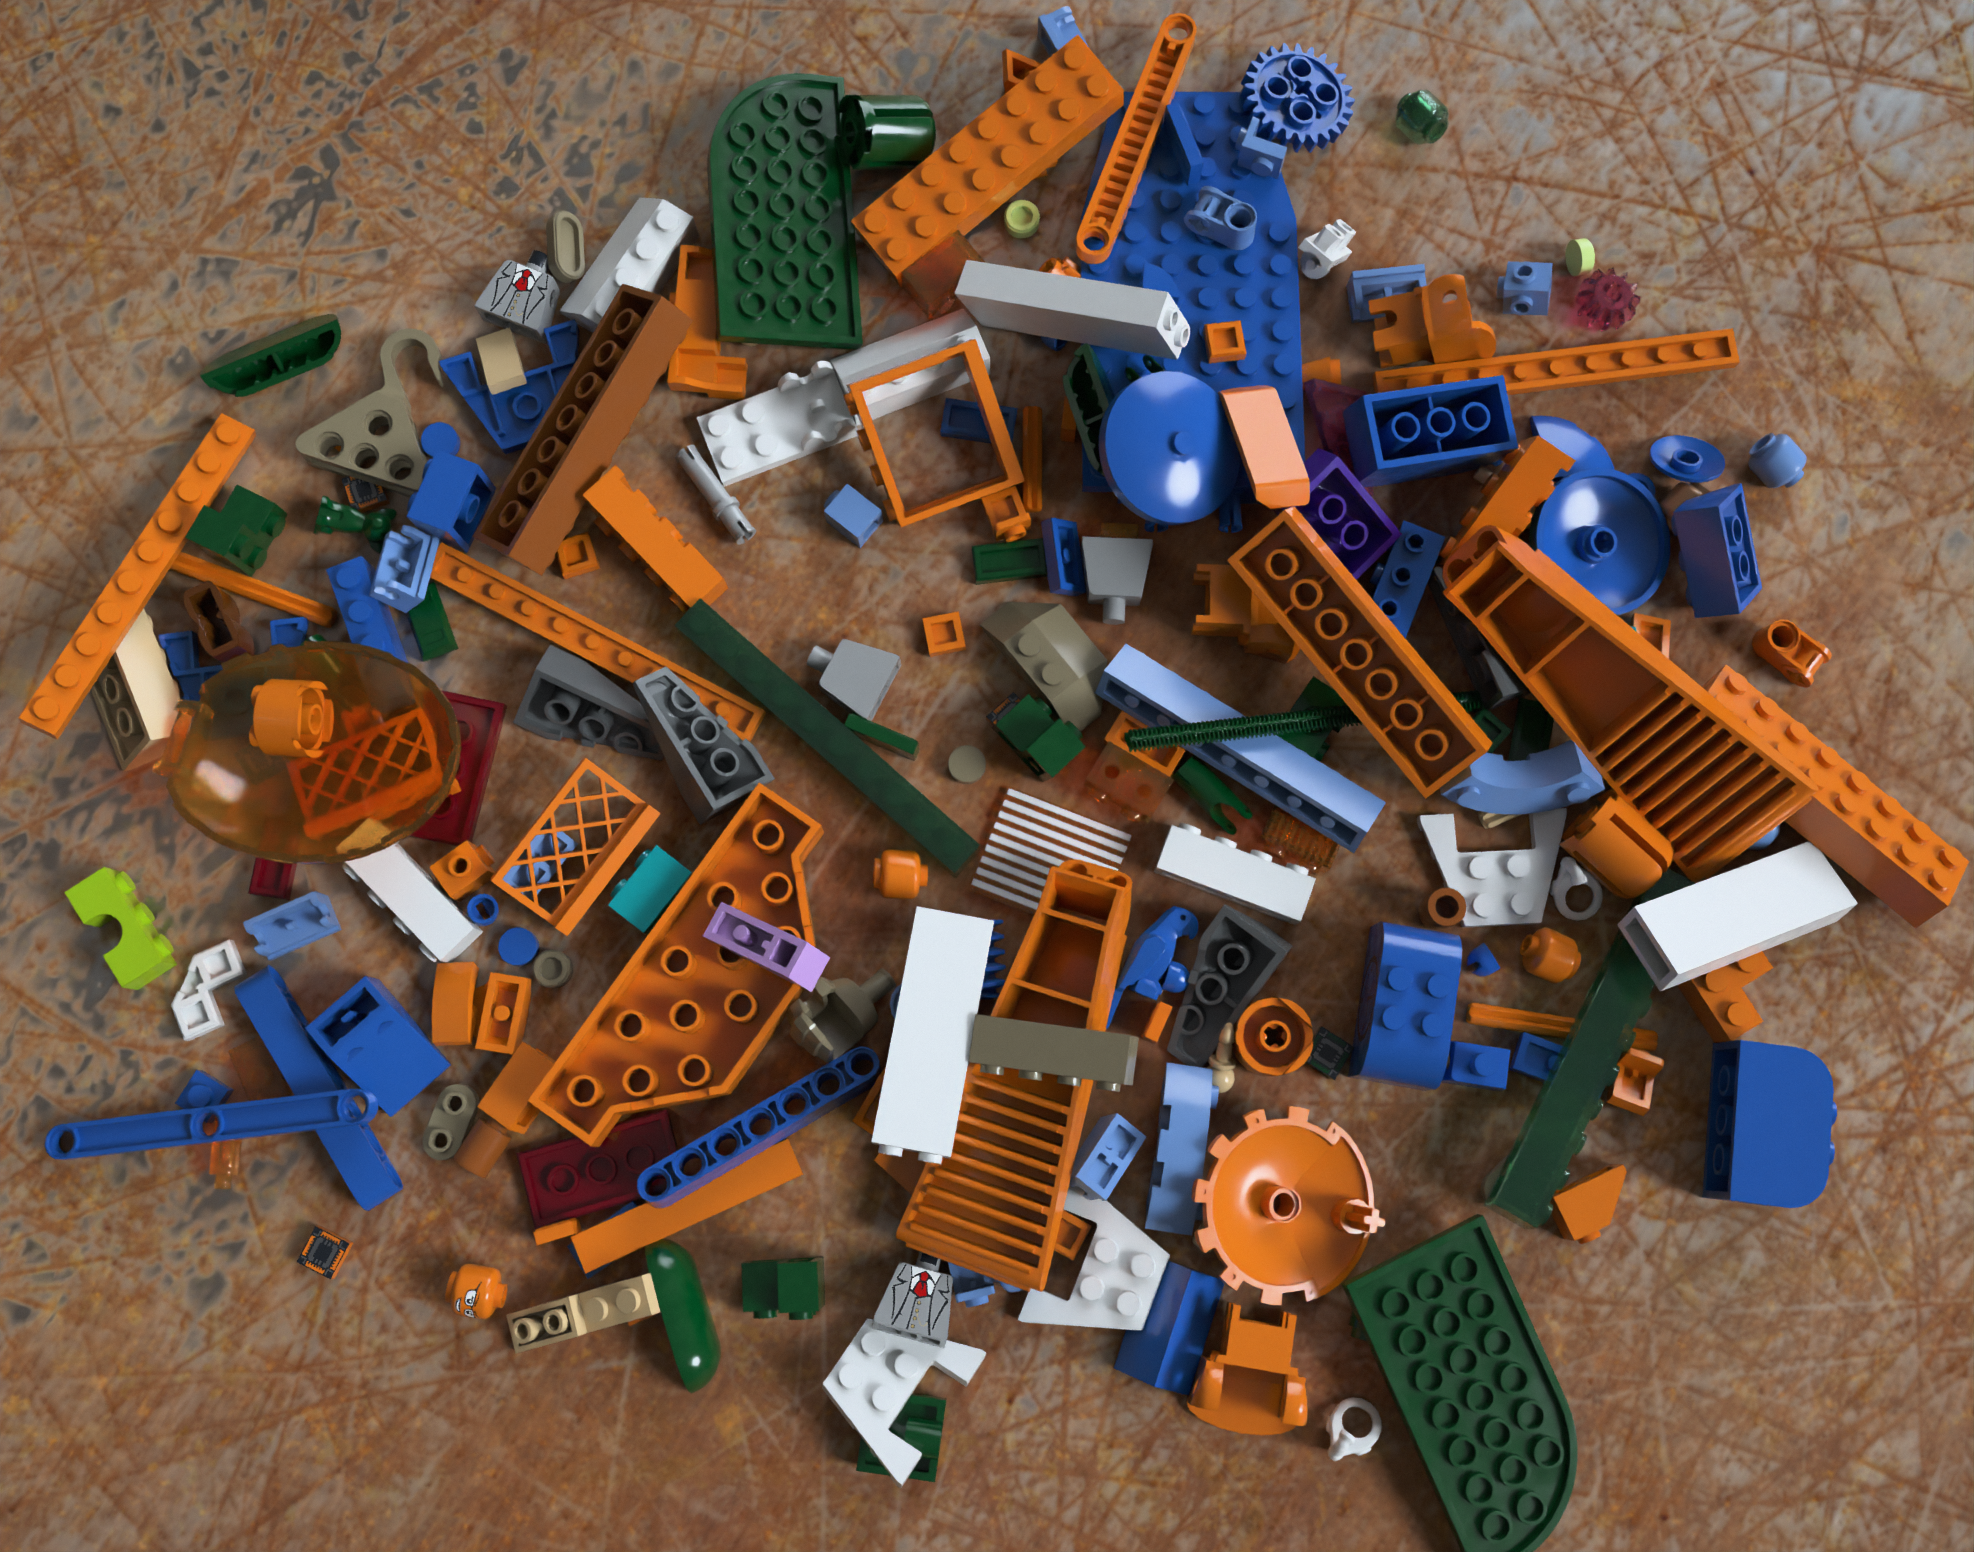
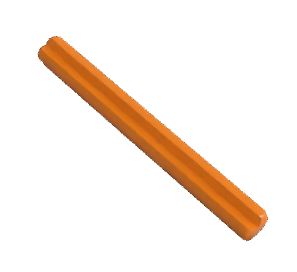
M184 552L179 553L170 567V570L202 582L209 580L221 589L294 616L304 617L308 621L327 628H331L334 625L338 612L333 607Z
M1474 1002L1468 1004L1466 1009V1022L1474 1025L1620 1048L1631 1047L1647 1052L1655 1051L1658 1044V1034L1653 1030Z

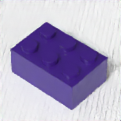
M1318 448L1304 462L1310 483V501L1306 505L1295 507L1357 580L1402 533L1337 455ZM1291 507L1277 508L1272 510L1278 516L1285 509Z

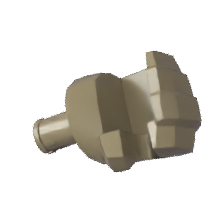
M882 968L860 986L848 978H839L831 981L820 977L810 999L802 1002L799 998L789 1007L786 1016L791 1027L790 1036L812 1056L819 1057L827 1063L835 1060L861 1040L878 1022V1015L873 1004L896 988L894 979Z

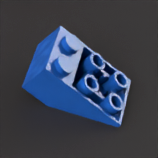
M368 976L363 977L305 1027L307 1032L339 1068L361 1089L369 1090L376 1096L378 1105L390 1117H393L451 1066V1063L432 1043L380 979Z

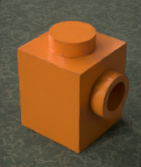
M466 840L429 868L449 897L461 902L490 881L495 873L491 867L495 860L484 845L481 844L477 847Z

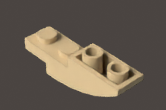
M651 1273L513 1312L506 1316L515 1353H520L659 1313L660 1308Z

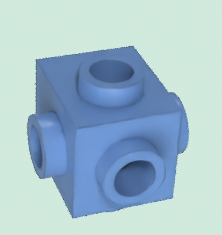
M1508 261L1506 276H1499L1497 284V299H1503V314L1548 316L1553 263Z

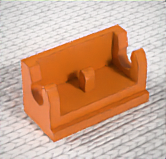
M522 1041L477 1107L508 1130L525 1134L541 1111L527 1100L556 1061L538 1048L535 1049Z

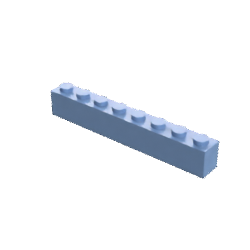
M1128 644L1122 647L1106 667L1095 692L1098 696L1150 728H1156V726L1165 727V725L1174 726V724L1183 725V723L1188 725V723L1192 724V722L1197 724V722L1201 723V721L1210 722V720L1215 721L1237 717L1246 718L1239 711L1232 709L1211 696L1208 692L1201 690ZM1272 733L1271 736L1267 734L1266 737L1263 734L1262 737L1258 735L1257 738L1254 735L1253 738L1249 736V739L1245 736L1244 739L1240 737V740L1236 737L1235 740L1231 738V741L1228 739L1224 741L1222 739V742L1220 740L1215 742L1214 740L1213 743L1211 741L1206 743L1205 741L1204 744L1202 742L1197 744L1196 742L1195 745L1191 743L1189 746L1187 743L1186 746L1184 744L1181 746L1352 853L1356 851L1386 803L1370 791L1363 789L1337 771L1332 770L1309 756L1306 752L1296 748L1277 735L1274 736Z

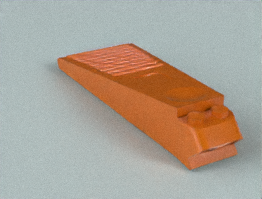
M1487 525L1478 530L1445 563L1442 571V577L1447 586L1443 591L1445 597L1472 621L1564 732L1575 742L1613 790L1670 841L1674 849L1673 861L1693 883L1696 884L1704 877L1707 879L1810 802L1812 800L1810 796L1819 790L1817 785L1807 775L1538 548L1534 551L1520 538L1496 526Z
M1076 859L1067 860L1059 867L1052 866L1050 868L1037 910L990 1016L1105 1032L1127 941V936L1124 934L1129 921L1133 884L1127 874ZM970 1062L965 1077L951 1158L942 1157L941 1164L926 1162L897 1229L896 1239L906 1242V1247L1030 1292L1031 1289L1042 1292L1047 1282L1094 1080L1082 1079L1081 1086L1057 1083L1058 1075L1043 1073L1042 1081L1018 1078L1019 1069L1005 1068L1004 1075L980 1072L981 1064Z

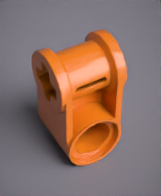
M1781 619L1759 629L1752 639L1753 649L1759 657L1779 670L1790 682L1804 688L1811 686L1814 682L1813 675L1822 663H1828L1832 657V653L1825 645L1811 638L1789 620ZM1772 633L1779 637L1781 641L1780 647L1773 642Z

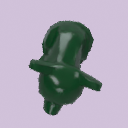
M322 496L313 534L323 533L331 535L333 532L363 533L369 541L370 547L380 554L385 535L392 530L391 521L395 518L397 512L394 509L385 508L365 515L354 507L339 504L330 500L327 496Z

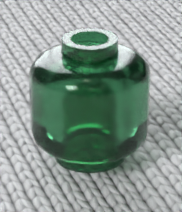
M1417 90L1406 94L1399 101L1395 122L1397 128L1415 144H1430L1439 140L1446 132L1449 125V111L1447 106L1429 90Z

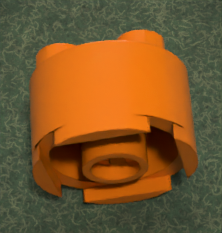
M270 679L263 685H256L251 693V702L254 706L253 725L249 731L251 745L253 747H260L265 754L271 756L307 758L321 756L324 751L318 749L322 742L330 741L334 724L332 699H325L322 690H328L325 684L320 681Z
M1270 997L1258 1000L1246 1007L1233 1026L1234 1043L1232 1045L1236 1058L1247 1070L1260 1076L1274 1077L1297 1070L1307 1061L1313 1049L1311 1020L1298 1004L1289 999ZM1276 1029L1279 1032L1276 1036L1279 1044L1274 1043L1268 1046L1265 1042L1267 1035L1264 1031Z

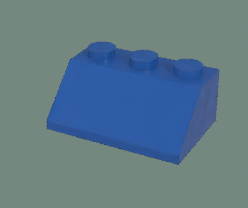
M1742 483L1733 484L1686 500L1673 512L1671 520L1672 531L1675 536H1678L1681 548L1679 552V565L1681 570L1686 572L1688 582L1686 599L1688 605L1693 606L1695 618L1740 614L1762 589Z

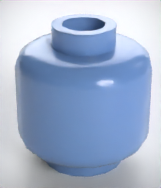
M1767 434L1758 440L1749 451L1751 455L1748 462L1750 469L1768 488H1778L1783 485L1786 488L1791 487L1804 475L1802 469L1806 464L1807 457L1787 434Z

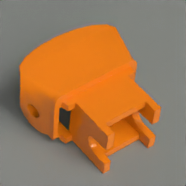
M1442 275L1434 279L1427 286L1414 288L1412 292L1368 301L1370 315L1385 313V317L1374 319L1376 331L1372 332L1375 351H1379L1381 369L1422 360L1442 364L1491 358L1496 351V337L1493 329L1484 322L1472 320L1464 275ZM1448 294L1457 296L1456 300L1443 302L1444 297Z
M1197 564L1196 573L1192 577V585L1205 586L1204 615H1196L1195 623L1191 627V635L1237 637V644L1244 646V653H1251L1285 664L1295 659L1300 650L1299 646L1231 565Z
M1227 1301L1220 1351L1211 1350L1209 1357L1201 1356L1199 1367L1189 1395L1186 1398L1188 1409L1200 1420L1218 1428L1241 1434L1274 1435L1293 1430L1296 1426H1306V1378L1298 1373V1368L1291 1367L1290 1364L1297 1315L1281 1311L1279 1325L1240 1318L1241 1305Z

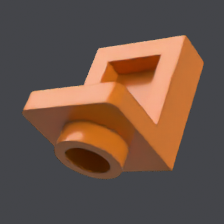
M1016 485L981 498L982 506L996 542L1003 539L1006 542L1018 540L1027 534L1026 531L1031 530V518L1024 509Z
M1626 1048L1612 1064L1606 1103L1644 1116L1650 1110L1654 1077L1662 1070L1664 1060L1642 1049Z

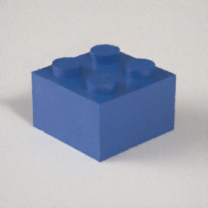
M437 449L433 459H429L424 466L422 473L423 481L418 492H414L408 501L407 518L420 531L431 537L434 535L440 538L439 543L443 542L454 549L468 553L474 540L472 536L487 511L496 487L478 464Z

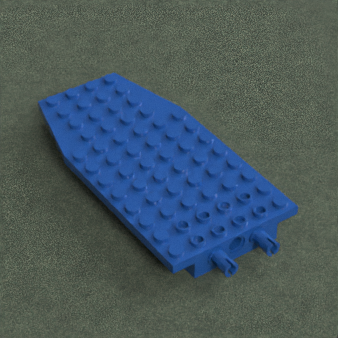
M1124 92V106L1107 119L1080 225L1134 92ZM1175 92L1171 104L1178 102L1181 105L1204 161L1199 183L1187 186L1162 124L1160 134L1157 136L1156 144L1152 149L1150 159L1147 161L1146 169L1143 171L1136 194L1133 196L1132 204L1128 209L1126 219L1123 221L1122 229L1119 231L1111 254L1107 260L1099 264H1087L1080 259V278L1142 288L1144 263L1154 264L1167 271L1178 287L1179 300L1176 305L1189 324L1190 337L1187 345L1182 347L1178 360L1150 356L1165 371L1180 372L1193 376L1207 384L1217 394L1219 391L1230 388L1257 385L1274 387L1278 393L1304 463L1305 436L1297 223L1282 172H1280L1278 179L1270 176L1257 175L1252 170L1237 165L1240 151L1235 149V144L1241 128H1249L1251 122H1248L1247 119L1252 112L1242 110V105L1246 99L1240 97V92ZM1264 131L1256 134V137L1268 140L1269 132ZM1202 187H1215L1224 194L1254 207L1257 213L1254 239L1249 247L1243 250H1233L1211 238L1196 234L1186 226L1184 217L1188 211L1194 209L1199 200L1198 194ZM1240 224L1233 225V226H1235V227H1237V228H1244V227H1245V226L1240 225ZM1093 236L1087 238L1084 241V245L1086 248L1095 251L1101 249L1104 246V242L1100 238ZM1241 320L1247 353L1245 359L1209 364L1203 334L1204 324ZM1090 345L1105 370L1114 396L1130 384L1124 373L1127 367L1132 368L1140 377L1151 374L1142 360L1146 354ZM1082 442V492H1113L1106 478L1091 465ZM1242 459L1235 485L1226 500L1219 506V530L1221 532L1228 533L1230 518L1231 533L1243 529L1241 504H1262L1255 498ZM1145 520V530L1154 532L1155 523ZM1157 523V532L1168 530V525Z

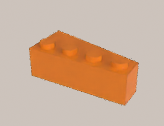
M1538 435L1521 440L1518 443V449L1501 458V461L1505 464L1497 475L1492 473L1480 489V492L1484 494L1476 507L1471 504L1459 520L1462 528L1455 538L1449 536L1442 544L1439 552L1441 558L1436 565L1443 569L1447 560L1484 526H1496L1518 537L1532 521L1533 514L1529 512L1533 506L1538 507L1555 490L1552 480L1558 471L1563 469L1568 472L1576 460Z
M617 465L613 466L583 494V497L597 517L593 523L606 537L609 538L614 534L622 542L618 548L632 563L639 559L647 568L643 571L644 575L657 588L664 585L672 593L668 599L683 614L689 610L697 618L728 589L724 578L690 542L685 544L682 541L683 536L666 517L662 516L659 518L656 515L658 513L639 488L633 492L625 478V474Z

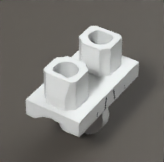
M1338 219L1333 225L1327 224L1320 232L1305 238L1298 247L1304 252L1300 259L1302 272L1311 279H1319L1327 275L1332 267L1346 261L1352 253L1346 246L1356 231L1344 221Z

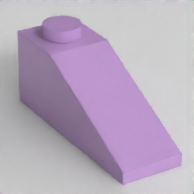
M723 902L720 903L703 934V937L810 992L813 991L830 959L829 956L808 942Z

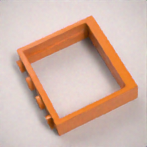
M976 339L964 341L846 385L849 393L844 394L843 397L850 416L857 414L862 429L856 430L863 451H871L875 464L870 465L869 468L876 486L883 485L888 499L883 500L882 504L889 522L896 520L899 527H904L1025 481ZM961 356L1002 474L905 510L862 392Z

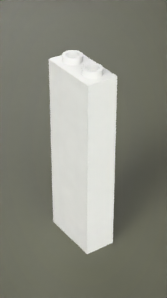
M966 260L955 291L956 296L982 326L1084 344L1088 343L1095 346L1178 360L1182 347L1187 345L1190 337L1189 324L1169 292L972 260Z
M1808 841L1637 905L1617 925L1659 991H1663L1835 923L1858 903L1823 853Z
M918 906L916 908L871 1141L872 1144L879 1145L878 1153L902 1157L903 1150L918 1152L919 1161L941 1164L942 1157L951 1158L969 1061L975 1014L978 1012L994 925L993 920Z

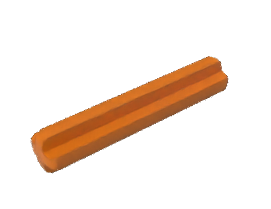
M1027 406L1023 409V477L1025 481L1023 482L1022 503L1025 511L1028 513H1037L1042 510V409L1038 406Z

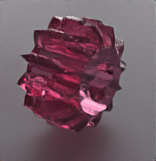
M1614 267L1608 269L1605 274L1598 269L1593 272L1590 278L1583 280L1579 286L1580 292L1575 297V303L1581 305L1578 310V316L1589 317L1587 327L1594 325L1596 322L1599 323L1601 332L1606 331L1610 326L1617 330L1624 325L1625 321H1630L1636 314L1635 308L1640 303L1641 297L1634 294L1638 283L1628 284L1626 282L1628 272L1621 274L1619 277L1616 276Z

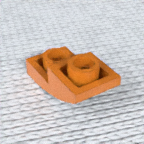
M474 962L437 963L432 999V1043L435 1046L472 1045L478 1009L473 1004V997L479 968Z

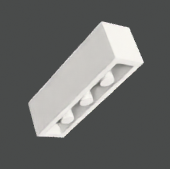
M370 821L337 852L345 861L341 866L343 870L356 882L362 879L371 888L367 892L368 896L382 909L388 906L397 915L393 922L405 934L410 935L413 932L421 940L422 943L418 947L431 961L436 962L439 959L445 963H452L483 933L382 826Z
M1180 823L1179 827L1174 825L1170 827L1154 869L1155 873L1290 924L1296 925L1301 922L1316 878L1307 875L1308 870L1292 863H1287L1286 867L1271 862L1273 858L1271 855L1258 850H1251L1250 854L1236 849L1237 843L1223 837L1216 836L1215 840L1200 835V829L1189 824Z

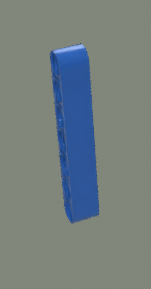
M267 965L234 986L238 1000L295 1096L348 1089L330 1058L305 1029L309 1022L276 969L271 965ZM352 1099L349 1104V1111L353 1117L358 1118L362 1115V1112L355 1100ZM368 1123L357 1126L315 1130L354 1198L364 1210L370 1211L403 1189V1184L397 1171Z
M859 1046L648 1167L640 1174L637 1180L638 1193L649 1205L655 1208H665L681 1200L872 1088L882 1072L877 1054L868 1047ZM868 1060L874 1064L869 1074L861 1076L853 1072L855 1065L859 1061ZM827 1080H836L840 1083L838 1091L832 1095L821 1094L820 1087ZM801 1099L806 1102L805 1108L800 1114L789 1115L786 1113V1107L792 1100ZM760 1119H768L771 1121V1128L766 1134L760 1136L752 1133L755 1122ZM726 1139L736 1140L737 1146L733 1153L727 1156L719 1155L718 1147L722 1141ZM695 1158L702 1161V1167L696 1175H684V1166L689 1160ZM657 1179H666L667 1188L665 1192L657 1197L650 1196L649 1188L652 1182Z

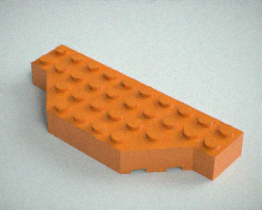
M759 782L527 1101L588 1145L600 1147L622 1115L731 1095L785 1019L789 1007L799 999L805 989L703 937V934L720 903L723 902L800 938L817 948L803 862L823 836L824 830L822 825Z

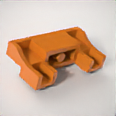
M681 245L676 292L670 293L669 301L693 321L687 330L684 341L678 345L669 360L668 386L671 391L707 393L709 398L744 400L748 371L746 358L720 356L721 341H717L712 250L695 245Z

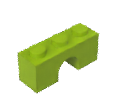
M103 867L64 893L83 924L100 928L114 919L120 922L122 927L121 940L115 948L104 954L103 957L122 988L139 990L177 965L171 955L174 952V948L170 941L163 934H158L152 922L155 921V917L143 902L139 903L133 893L136 890V886L129 875L124 871L120 872Z

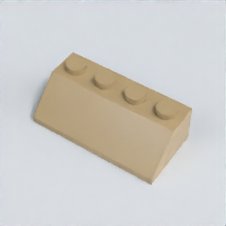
M143 608L91 688L123 772L137 768L180 749L194 733L192 730V719L185 712L179 697L178 684L172 679L166 665L165 652L158 645L154 635L152 619Z

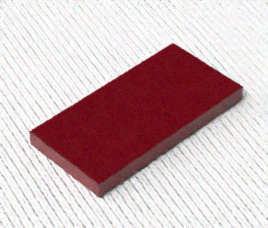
M432 688L427 708H429L451 773L458 780L461 791L456 794H449V797L435 803H427L425 807L409 814L407 812L401 814L397 820L395 833L458 847L466 840L471 843L473 841L507 705ZM424 725L422 726V730H421V734H420L419 740H420V738H421V736H422V734H423V732H424V730H425ZM428 742L426 747L432 749L430 742ZM423 752L415 771L426 774L438 769L435 756Z
M668 1110L615 1124L600 1147H592L577 1136L516 1153L534 1228L538 1229L641 1199L642 1197L637 1189V1180L640 1174L648 1167L678 1151ZM657 1179L652 1182L649 1188L650 1196L665 1192L667 1188L666 1179Z

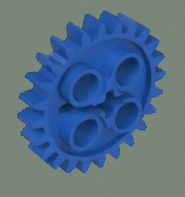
M1283 43L1279 51L1270 46L1266 54L1260 52L1256 60L1251 61L1241 81V85L1244 87L1240 92V97L1246 99L1242 105V110L1252 111L1247 119L1248 122H1251L1253 117L1260 119L1257 133L1269 132L1267 141L1272 142L1275 138L1280 139V145L1285 147L1287 143H1292L1293 149L1297 153L1301 146L1304 145L1307 151L1311 153L1316 144L1323 150L1328 142L1335 143L1339 135H1342L1354 111L1350 108L1355 99L1348 96L1352 86L1342 85L1347 75L1334 72L1338 64L1336 62L1330 65L1325 63L1327 54L1324 53L1317 58L1314 56L1313 47H1310L1307 53H1303L1300 44L1297 43L1293 51H1290L1286 43Z

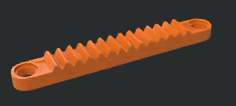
M1171 14L1162 22L1077 232L1075 250L1077 256L1087 264L1102 263L1111 254L1119 231L1122 229L1123 221L1126 219L1128 209L1132 204L1133 196L1136 194L1143 171L1146 169L1147 161L1150 159L1152 149L1156 144L1157 136L1160 134L1162 124L1164 123L1166 105L1171 104V101L1174 99L1181 76L1184 74L1185 66L1194 46L1197 29L1195 21L1186 14ZM1173 28H1182L1187 32L1188 36L1184 39L1176 40L1169 35V31ZM1094 236L1100 238L1104 242V246L1094 251L1086 248L1084 241Z

